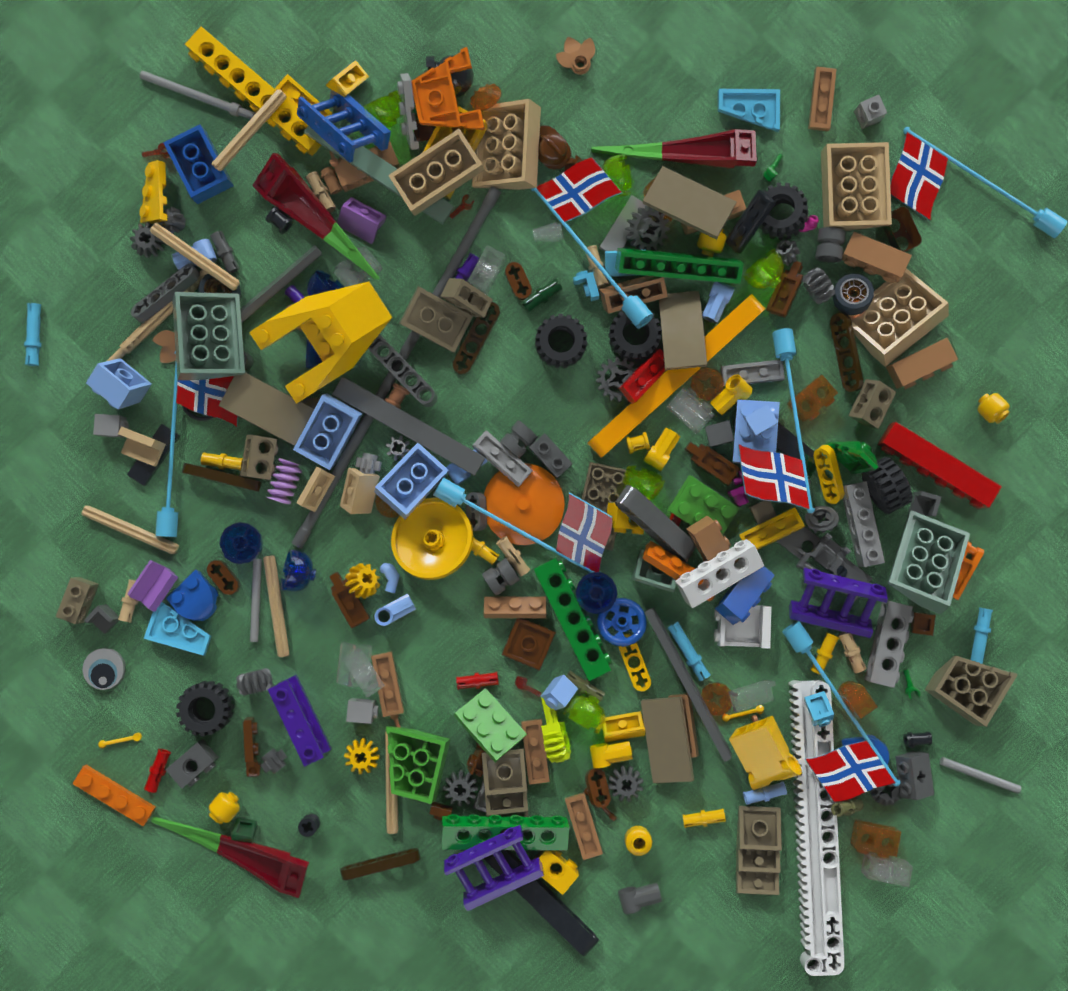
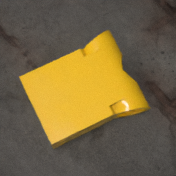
M773 715L737 728L729 738L746 773H748L752 790L768 786L772 781L786 780L802 774L801 766L797 759L789 753V748Z

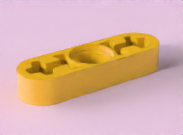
M822 445L814 451L815 465L824 499L830 504H836L844 498V487L834 449L829 445ZM825 470H829L833 474V479L826 476Z
M624 633L626 638L632 636L629 633ZM637 642L630 645L631 650L636 649L637 652L629 653L627 656L624 655V653L628 652L625 646H618L634 688L638 691L649 689L651 679ZM632 656H636L640 660V664L636 668H631L628 665V660ZM643 668L644 672H640L643 679L647 678V681L644 682L645 686L636 685L638 681L637 674L635 673L632 676L631 672H637Z

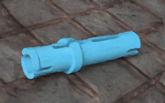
M27 303V337L24 342V347H26L25 365L39 366V348H41L42 344L40 343L41 304Z
M979 607L977 625H974V630L976 631L970 660L983 664L988 633H991V628L989 627L993 610Z
M675 622L674 625L667 627L687 659V665L691 666L699 682L703 681L704 677L705 679L708 678L711 674L701 661V655L697 654L679 622Z

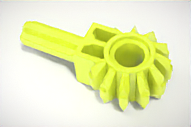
M541 697L547 724L541 726L547 757L551 763L564 762L570 758L571 745L566 732L565 722L558 721L557 711L548 707L545 700Z

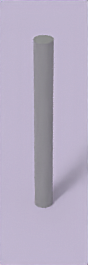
M253 559L250 642H258L262 559Z
M945 757L940 759V765L1017 794L1021 791L1020 785Z

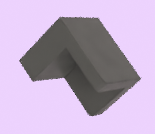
M729 421L705 427L708 439L707 446L710 448L734 441Z
M923 491L914 492L909 511L912 510L927 517H936L942 497Z
M107 604L98 605L84 621L87 624L93 623L106 634L119 621V615Z

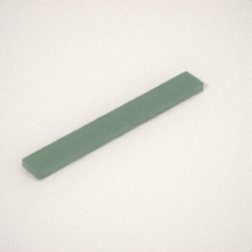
M307 126L304 131L305 135L348 162L312 128ZM364 146L356 148L353 162L349 164L402 198L388 176L396 171L397 168ZM441 198L422 212L443 225L454 209V206Z

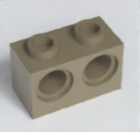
M449 278L441 294L442 298L473 317L484 318L493 300L465 280Z
M866 379L850 411L849 417L865 427L879 429L896 391L881 381Z
M246 435L240 476L271 480V476L275 472L274 456L278 452L277 439ZM261 442L265 444V451L263 453L259 451ZM258 463L262 465L260 473L256 472V465Z
M82 577L70 578L56 617L73 624L84 623L99 584Z

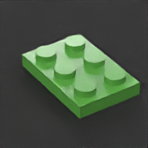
M689 475L667 511L690 526L705 516H709L712 520L716 519L723 529L720 531L723 536L739 507Z
M486 688L454 714V717L495 763L527 735Z

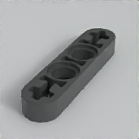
M192 264L183 266L135 304L131 310L132 317L140 323L147 321L173 300L175 292H184L198 280L200 272Z

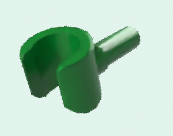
M778 154L773 164L763 173V176L769 182L778 175L775 168L781 161L782 154Z
M903 670L907 682L905 695L912 700L911 692L915 691V695L920 698L921 693L914 687L909 670Z

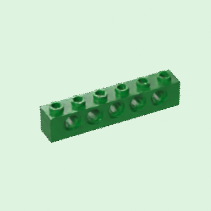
M617 248L615 269L618 273L741 284L744 263L739 259Z
M554 558L534 568L588 680L591 681L611 671L609 665L613 663L608 653L603 654L600 648L603 643L598 634H593L591 628L594 625L589 615L584 616L582 609L585 607L580 597L575 598L572 592L575 590L571 579L566 580L563 574L566 568L562 560L557 561ZM553 575L561 577V584L557 587H553L549 582ZM568 594L571 598L570 603L567 605L560 604V595ZM573 612L578 613L580 616L579 621L575 624L568 621L569 614ZM581 631H586L589 634V638L585 642H580L577 639V635ZM596 650L598 657L595 660H588L586 657L588 651Z
M451 814L442 816L441 848L442 850H467L501 834L503 830L521 825L522 832L530 830L527 833H523V840L520 841L524 850L568 851L569 824L567 817L559 815L553 817H542L539 815L532 817H521L519 815L501 817L499 815L458 816ZM481 830H488L485 833L480 832ZM511 845L502 850H514V848Z

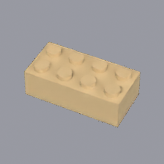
M458 129L388 176L410 211L416 216L484 171V168L461 130Z

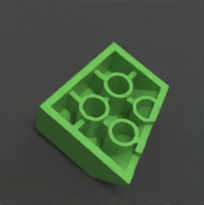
M386 726L390 758L391 794L432 804L437 800L451 739L414 729Z

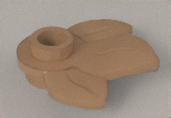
M567 37L564 44V52L556 54L558 63L564 68H571L576 74L582 75L587 73L591 65L590 60L595 55L594 42L591 38H588L580 44L575 39ZM581 62L584 66L578 67L577 63Z
M169 330L161 331L153 338L154 343L162 346L160 362H174L176 360V354H174V332Z

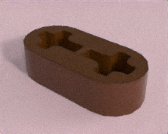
M517 262L509 263L505 268L506 278L514 296L523 301L531 296L532 288L521 264ZM513 267L515 270H520L518 271V280L515 279L513 274L509 275ZM519 283L522 284L523 288H528L526 295L517 293L519 291Z
M214 560L208 564V575L224 594L231 595L239 591L240 581L225 562ZM214 565H221L220 572L223 576L219 573H213L215 570ZM225 578L227 579V581H233L235 583L233 584V590L226 589V586L228 584L224 580Z
M599 768L590 769L585 775L590 802L596 808H605L611 800L605 773ZM594 773L595 775H599L600 779L597 780V785L596 781L591 780V777L594 776ZM599 794L604 796L602 804L596 801V797H599Z

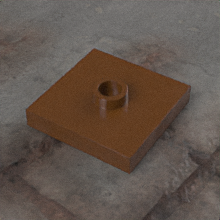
M517 618L502 655L540 671L556 632L526 619Z

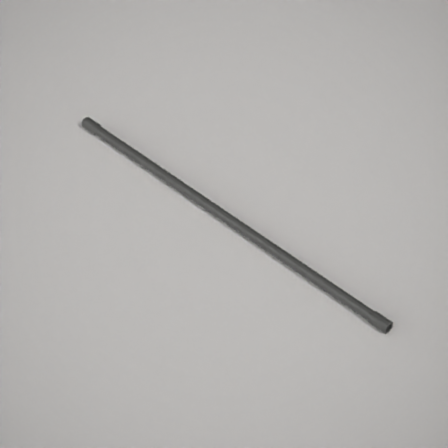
M490 187L482 202V206L432 294L442 298L441 294L449 278L454 277L490 210L493 209L500 197L501 192L498 189ZM412 330L399 352V355L405 361L420 337L419 334ZM397 363L394 371H400L403 368V363ZM388 371L376 393V396L383 400L396 380V377L390 371ZM364 414L331 473L335 476L316 512H309L303 525L299 528L291 542L293 545L301 549L305 545L313 526L374 418Z

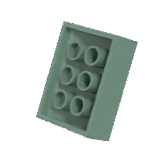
M175 292L172 304L177 380H206L244 375L245 364L239 294Z
M910 510L888 584L919 606L938 614L943 613L951 605L970 533Z

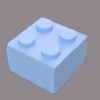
M121 358L98 363L86 382L94 393L101 395L108 401L110 406L117 409L140 403L152 383Z

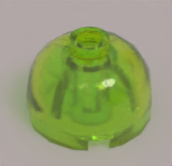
M398 90L388 93V96L380 97L363 107L385 125L386 128H390L398 124L396 119L401 116L399 102H402V97L398 94Z
M625 154L610 157L602 165L603 171L622 192V194L614 197L631 195V192L628 191V188H632L630 166L625 165L624 160L627 159Z
M775 249L765 254L767 258H759L742 276L753 288L765 289L770 286L773 289L782 281L780 276L784 271V263Z
M636 466L626 467L622 480L623 488L626 485L632 486L640 491L649 501L654 500L660 494L665 484V480L661 481L662 476L646 468H642V471L635 470Z
M591 694L589 697L582 695L574 697L563 711L564 715L570 713L568 718L588 730L590 727L595 728L594 733L599 734L605 722L604 708L599 705L601 700Z

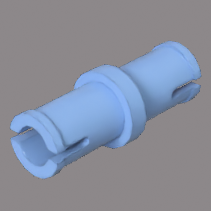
M784 782L743 792L746 805L763 800L767 802L770 801V798L787 795Z

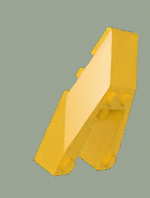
M370 281L307 296L265 321L249 333L260 350H263L298 327L302 329L323 362L285 386L297 404L352 369L393 317Z

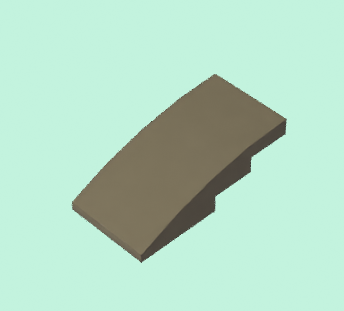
M699 291L667 294L668 297L658 299L665 370L707 367Z
M247 373L234 376L219 404L220 407L293 445H296L314 411L313 408L302 402L296 404L291 396Z
M524 749L510 750L496 763L486 752L482 753L486 816L499 815L501 817H511L512 815H519L521 817H528Z
M738 806L736 893L779 895L780 851H782L781 808Z

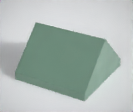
M640 549L631 579L674 593L676 580L642 559L645 550Z

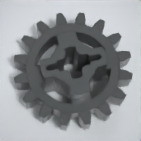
M645 206V209L639 207L638 213L632 212L633 219H627L630 227L625 228V230L630 231V234L626 236L627 239H632L630 245L636 246L637 250L650 251V248L651 250H657V244L663 246L662 239L668 238L665 231L670 230V228L665 227V224L669 222L668 219H663L665 214L649 206ZM639 238H643L646 243L642 242Z
M619 357L615 358V362L608 359V365L601 364L603 371H597V375L601 376V378L596 379V383H601L598 391L604 390L602 396L610 395V401L614 397H617L618 402L621 401V397L628 400L619 387L637 369H632L633 362L629 365L626 363L627 358H624L622 362L619 361ZM617 366L623 367L627 371L619 370ZM609 370L610 379L605 381V374ZM615 375L624 377L621 384L619 382H612L615 379ZM610 388L618 389L619 393H615V392H613V391H611V390H609V389H610Z

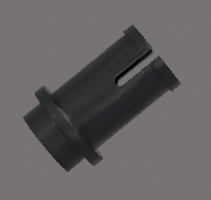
M907 732L903 736L905 746L909 748L927 744L931 745L932 735L930 732Z

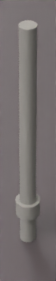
M140 72V79L229 111V114L233 116L251 119L256 114L242 108L240 104L228 103L148 72Z

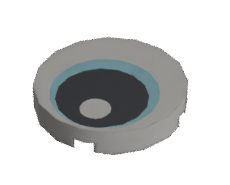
M97 649L84 660L83 676L87 683L96 689H110L122 681L125 676L126 665L121 654L114 649Z

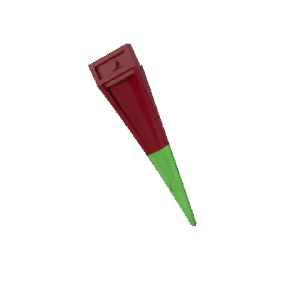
M734 129L667 142L591 148L592 153L734 168V166L755 167L757 162L755 130Z
M273 153L252 186L264 199L322 238L372 278L380 280L373 268L294 167H291L279 154Z
M158 817L151 819L153 823L195 841L234 862L278 892L296 898L300 897L309 866L308 861L293 857L290 852L256 843L231 840L230 836Z

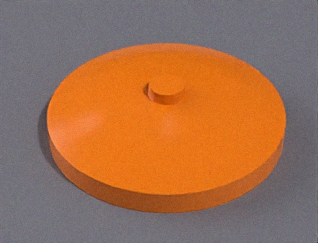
M525 463L533 471L518 487L499 471L489 481L484 492L487 511L540 541L549 537L559 526L565 505L562 489L555 477L540 466ZM487 516L488 526L499 538L507 536L508 540L516 545L535 544L534 541Z

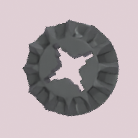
M817 506L814 507L815 511L813 513H806L805 523L808 529H813L815 533L822 531L824 534L827 530L832 532L833 528L838 526V513L830 507ZM825 517V521L818 523V520H822Z
M888 785L889 787L893 786L890 789V796L882 792L885 789L884 786L871 789L870 794L881 805H894L898 800H901L899 786Z

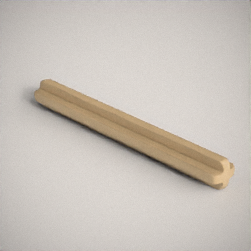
M276 90L212 162L215 169L222 171L286 100L287 96L283 91Z
M158 223L151 227L150 231L154 236L231 290L237 289L240 284L238 279Z
M85 506L82 510V516L170 554H176L179 545L160 536H155V534L96 508Z
M273 555L265 556L263 561L277 656L286 657L289 655V647L276 559Z
M385 732L387 833L396 834L398 832V795L391 794L388 734Z

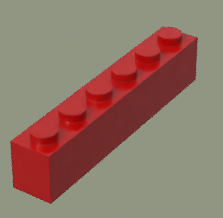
M897 422L888 425L877 444L882 447L881 450L886 454L896 455L900 458L899 461L906 466H914L919 474L925 477H932L935 479L934 483L943 488H950L953 495L968 499L970 501L969 504L977 509L990 508L1002 488L1001 485Z

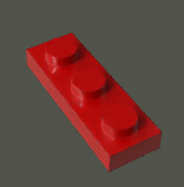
M660 348L655 350L619 387L631 404L637 402L666 371L663 351Z

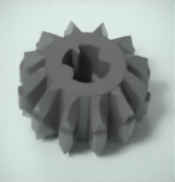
M146 222L145 227L142 224H138V231L132 229L135 236L129 237L134 242L131 247L137 250V254L140 256L144 255L146 258H150L151 254H153L155 257H158L157 251H164L161 245L166 243L151 233L152 224L150 222Z
M820 268L812 269L803 276L802 282L804 287L817 304L825 303L834 296V286L828 275Z
M267 668L246 672L236 677L237 689H239L241 695L258 693L273 686L272 674H270V670Z
M621 766L622 772L619 773L618 770L614 769L613 772L616 777L609 776V780L613 783L609 784L608 787L613 790V797L619 795V801H623L626 796L627 801L631 802V795L638 798L639 796L636 791H643V787L639 784H642L644 781L643 778H638L640 775L639 771L633 773L632 766H629L627 771L624 766ZM626 780L628 782L630 780V786L626 788L624 785L623 787L622 781Z
M463 770L459 771V776L452 772V779L446 777L445 782L448 785H444L443 790L449 792L444 797L446 799L452 797L450 804L453 805L457 800L458 806L461 807L463 800L469 805V798H476V794L473 792L478 791V786L474 785L477 780L476 778L469 780L470 772L466 774V777L463 776ZM458 784H462V787L465 788L463 792H459Z

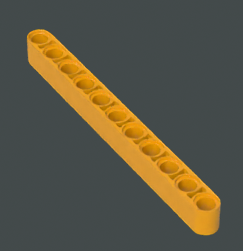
M753 294L747 297L704 336L707 362L766 309ZM701 367L667 370L637 402L628 405L588 442V445L602 458Z

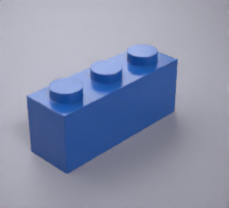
M765 566L731 585L714 609L732 625L739 621L743 623L750 615V612H748L750 608H754L760 602L761 598L759 596L761 593H765L771 587L772 583L770 581L775 575Z

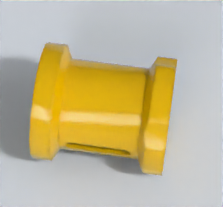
M642 432V435L626 436L629 454H633V451L641 449L650 450L646 432Z

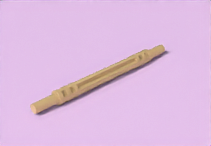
M202 269L198 280L184 292L196 291L199 288L200 281L208 273ZM172 301L142 323L119 345L120 348L107 361L122 358L126 353L130 354L173 312Z

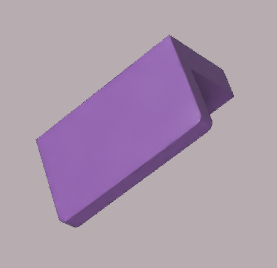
M351 197L342 205L337 224L342 229L372 244L375 241L378 229L385 223L387 216Z
M150 560L129 590L128 596L142 602L149 610L155 612L178 576L169 568Z

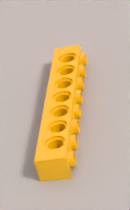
M202 26L185 43L189 50L188 55L196 62L200 60L204 64L203 68L212 76L216 74L220 77L218 79L219 82L227 89L229 87L234 89V94L242 102L244 100L250 103L249 107L255 113L275 93L276 90ZM213 51L211 56L206 57L208 52ZM229 64L227 69L221 70L223 65ZM244 77L241 83H236L238 78ZM254 91H260L257 96H251ZM287 99L266 121L273 128L277 126L281 130L280 134L286 140L290 141L292 139L297 143L295 147L303 154L307 152L313 156L322 146L305 134L297 136L298 131L305 130L308 125L297 116V108ZM286 116L291 117L288 122H286V123H283V122H282V119H283L284 117H286Z

